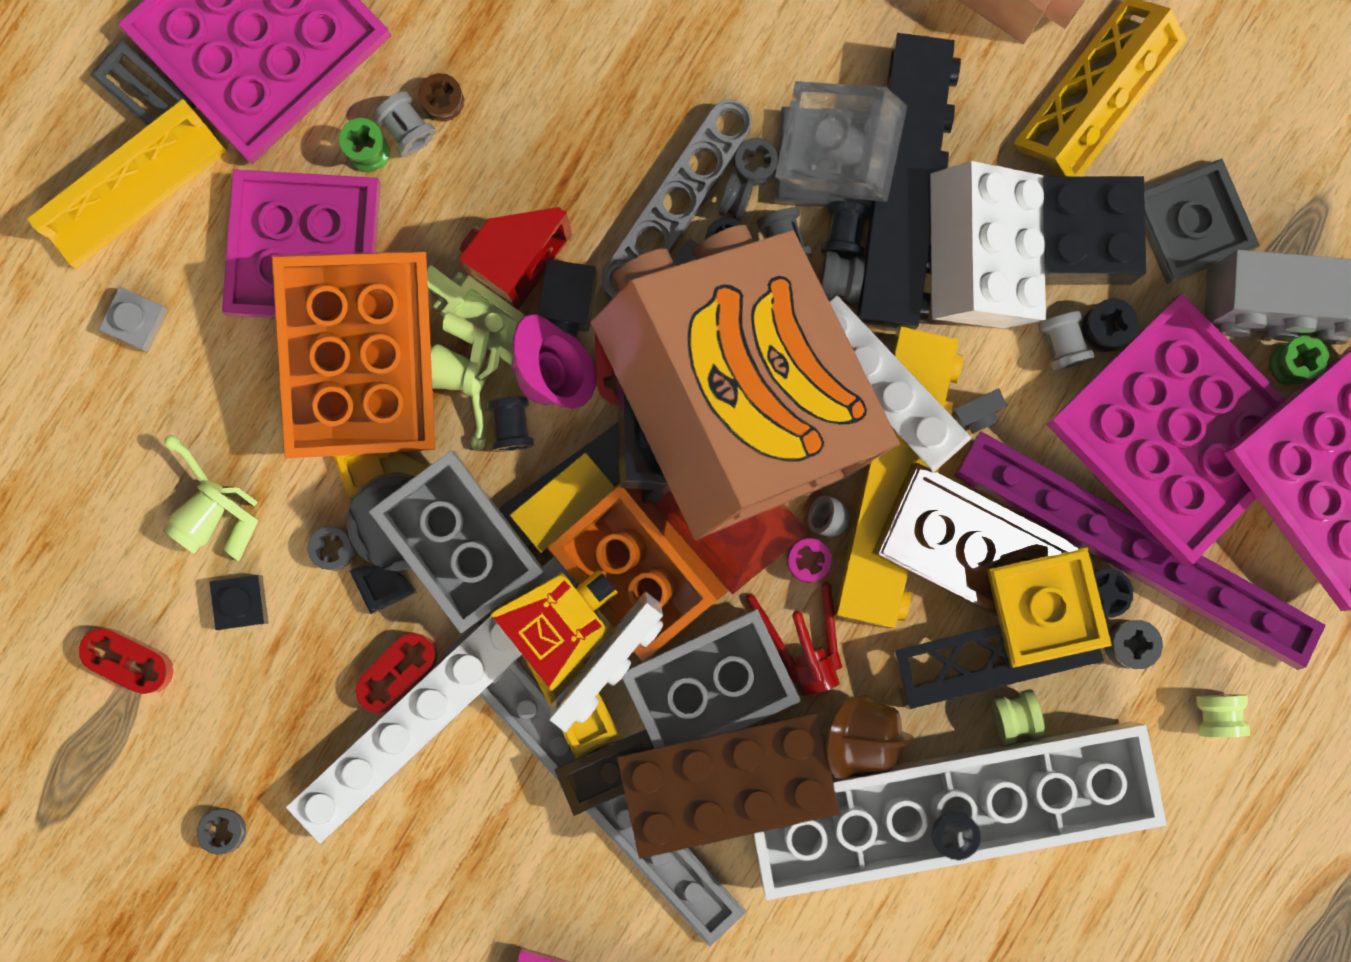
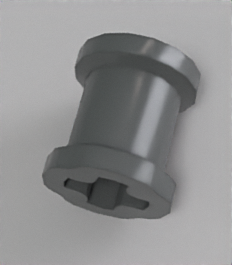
M797 207L781 209L757 220L758 228L765 231L767 238L794 230L807 258L811 256L810 246L804 245L796 220L800 216Z

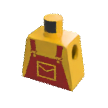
M599 569L576 588L566 575L560 572L491 611V616L552 691L606 632L607 627L594 611L618 592Z

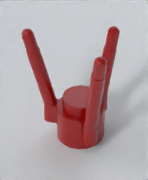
M827 581L822 583L827 654H825L823 647H813L802 613L797 610L793 612L792 617L803 652L795 656L797 664L755 595L749 593L746 596V601L752 611L758 609L792 683H799L803 696L821 693L840 684L836 670L843 668L837 648L831 584Z

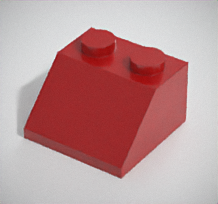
M559 207L489 218L481 229L475 226L466 235L459 249L463 253L459 261L468 275L519 310L545 274L547 259L555 260L573 235L567 212Z

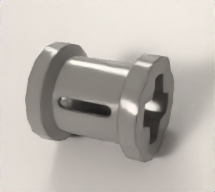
M405 91L396 93L386 99L373 114L377 124L385 125L399 143L397 150L402 157H407L421 150L436 134V129L431 123L425 124L410 105L412 98Z
M1081 311L1062 314L1038 324L1039 330L1046 332L1054 358L1050 363L1052 371L1068 368L1095 358L1093 350H1087L1079 321L1083 318Z

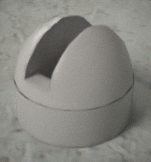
M826 495L818 497L811 505L808 514V525L811 531L826 537H838L847 531L851 523V516L846 504Z

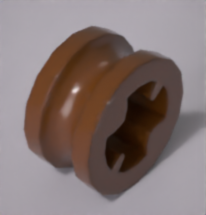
M437 73L430 75L422 82L419 88V99L424 111L430 118L446 122L453 120L461 113L464 107V96L459 83L454 77L448 74ZM443 87L445 93L449 89L453 91L448 96L450 104L443 108L440 107L438 102L434 106L430 105L435 99L433 91Z

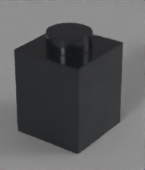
M547 259L538 315L546 318L573 337H577L578 330L589 332L598 279L596 266Z

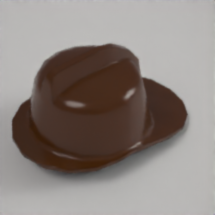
M867 694L849 698L840 704L831 721L826 743V758L829 771L835 778L846 779L861 773L886 772L893 768L897 761L900 747L907 746L913 742V736L902 731V720L899 711L893 707L873 701L872 697Z

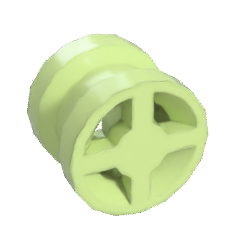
M1032 689L1020 691L1017 697L1007 699L1004 696L992 698L993 717L998 735L1004 746L1015 744L1018 738L1029 736L1032 739L1044 737L1043 716L1037 697Z
M1219 694L1196 696L1197 707L1203 713V722L1198 726L1199 736L1240 737L1250 735V725L1244 720V709L1248 706V695Z

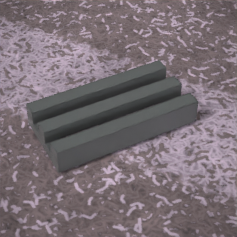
M122 40L90 74L96 82L147 126L156 119L106 77L111 70L162 114L169 110L170 107L118 63L124 56L171 95L177 103L184 99L193 110L196 107L182 91Z

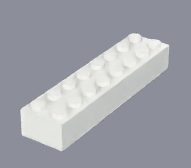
M1130 721L1017 742L1008 746L1001 745L894 765L890 771L861 773L846 779L832 777L840 815L755 833L753 838L763 892L766 900L1162 827L1167 826L1147 725ZM949 811L962 812L972 818L978 825L981 834L980 845L972 856L963 860H952L942 855L933 845L931 838L932 825L941 814ZM952 822L945 827L949 835L943 834L944 845L952 843L957 848H961L966 844L967 841L962 837L969 836L967 826L960 828Z

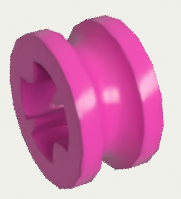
M808 538L800 540L792 546L788 553V570L794 578L801 582L811 583L819 581L831 569V552L818 539ZM807 547L811 553L819 551L822 555L823 563L819 562L816 564L821 568L816 574L811 575L807 568L798 569L796 558H802L798 554L800 549Z

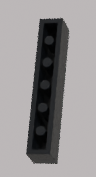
M897 33L891 48L872 208L870 210L865 248V270L857 310V317L868 328L898 332L901 327L916 330L919 326V321L927 322L931 293L923 292L925 274H932L931 245H929L931 234L930 174L948 168L949 151H942L941 148L943 133H951L955 114V105L947 104L949 86H957L961 66V58L953 57L955 40Z

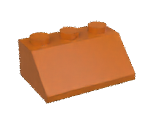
M620 485L617 486L547 547L578 585L598 569L603 573L618 593L598 609L614 629L645 591L661 603L663 616L660 618V621L663 622V627L648 646L644 647L639 644L633 651L642 663L728 592L656 504L642 502V489L620 488Z

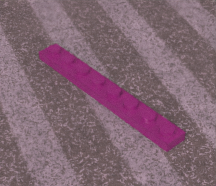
M980 431L975 436L954 477L1078 547L1088 548V552L1296 670L1307 667L1324 631L1325 624L1204 556H1201L1193 565L1184 567L1137 518L984 432Z

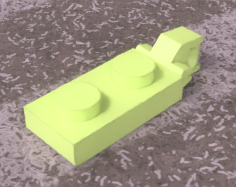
M430 265L427 269L428 290L439 297L433 307L441 312L442 317H445V314L449 311L489 331L487 349L491 351L492 346L496 344L502 345L500 359L512 367V359L514 358L513 335L517 323L525 315L472 276L468 275L466 277L461 272H458L454 279L451 280Z

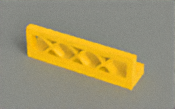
M1123 0L1013 142L1018 152L1047 162L1055 176H1082L1187 40L1172 9L1143 0ZM1132 15L1145 18L1138 28L1123 34L1121 33L1122 28ZM1116 51L1117 56L1110 65L1093 71V66L1100 57ZM1084 89L1088 90L1087 95L1080 103L1065 108L1064 103L1071 94ZM1059 126V131L1047 146L1035 142L1043 131Z
M182 99L28 217L27 220L37 232L51 240L69 265L78 268L227 153V150L200 116Z

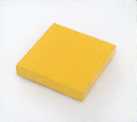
M1088 548L987 570L1010 668L1112 646Z

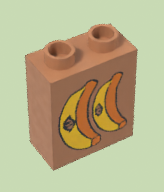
M746 225L733 226L716 233L700 243L693 251L697 260L675 266L667 249H657L642 254L625 263L614 272L613 279L620 292L591 321L695 540L846 479L900 445L794 230L754 242Z

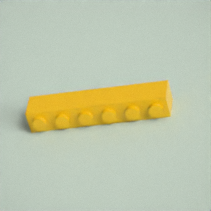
M901 327L895 334L891 353L940 405L952 415L953 402L946 401L949 383L958 382L962 369L963 355L956 353L959 339ZM896 432L895 434L900 445L866 466L834 608V616L889 629H896L897 620H906L911 601V592L904 591L908 572L872 554L911 464L920 463L929 468Z

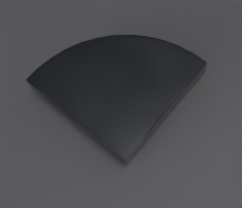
M368 565L349 570L370 614H375L417 593L413 585L396 571L382 569L380 566Z

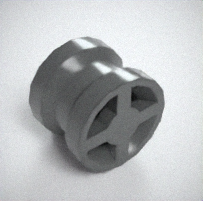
M826 251L820 284L828 300L838 296L844 298L849 304H858L864 277L865 256L855 255L851 259L840 258L837 252Z
M1125 620L1112 625L1108 630L1112 646L1105 647V652L1108 658L1117 666L1126 669H1146L1154 665L1160 658L1163 649L1162 637L1158 629L1151 623L1142 620Z

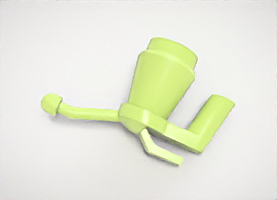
M448 311L443 320V330L472 344L471 357L469 359L440 344L431 346L432 389L463 390L465 395L471 396L476 422V433L471 438V446L475 450H481L484 448L486 438L483 437L485 424L479 392L486 382V377L498 369L502 345L496 344L491 347L488 369L486 370L485 358L489 342V331Z
M174 435L167 436L164 440L165 447L170 451L175 450L183 456L200 484L197 486L199 491L169 516V523L163 531L195 554L201 546L208 544L226 509L236 516L238 520L225 545L224 551L237 561H240L258 520L223 493L236 492L253 506L258 501L239 487L223 488L218 483L209 481L189 449L180 443L181 440Z

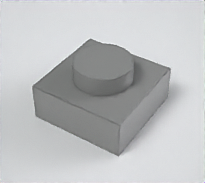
M119 286L99 330L148 353L169 309Z

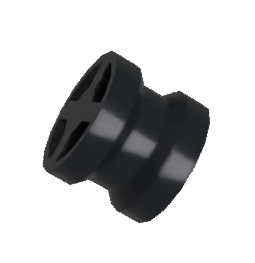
M1116 298L1106 299L1094 306V308L1086 313L1081 323V331L1086 344L1093 350L1103 353L1114 351L1129 342L1136 334L1138 327L1137 314L1132 306L1124 300ZM1114 318L1117 323V327L1121 328L1120 330L1115 327V323L1113 322Z
M1115 569L1094 570L1104 617L1114 618L1122 615L1130 608L1133 601L1134 589L1131 581L1124 573Z

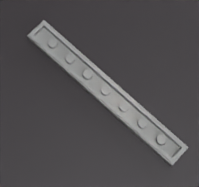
M478 621L446 652H444L443 655L447 657L451 652H453L466 638H468L482 624V622ZM515 660L480 693V696L558 780L554 769L576 760L562 730L549 720L550 706L539 684ZM625 794L586 811L709 946H712L746 913V910L689 848L639 859Z

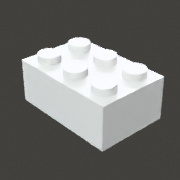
M974 161L931 173L932 319L996 328H1009L1045 321L1043 175Z

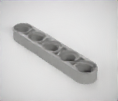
M725 100L718 103L710 111L606 265L602 274V285L606 296L611 301L618 294L610 285L612 274L625 263L645 254L637 246L638 236L648 229L660 232L665 240L662 249H667L670 254L734 160L739 146L748 139L751 131V115L748 108L741 102ZM732 112L741 117L744 126L738 134L726 136L717 129L716 121L724 113ZM700 151L711 153L717 160L716 169L708 175L695 173L689 164L691 157L695 153ZM674 190L685 192L691 200L689 209L680 215L669 213L663 205L665 196Z

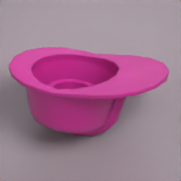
M537 314L524 316L517 323L513 335L514 358L512 359V370L515 373L519 388L526 397L535 403L543 405L557 404L569 409L584 406L593 397L596 388V370L590 354L582 343L562 331L546 318Z

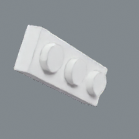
M646 591L552 703L549 719L552 723L566 732L575 720L582 724L589 718L599 703V699L595 696L607 682L614 686L630 667L631 661L627 658L639 644L644 647L648 646L663 627V622L660 621V618L663 616L660 602Z

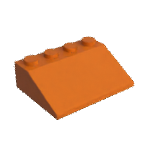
M426 252L271 255L285 459L435 450Z

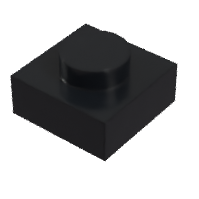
M263 575L210 582L215 630L269 624Z

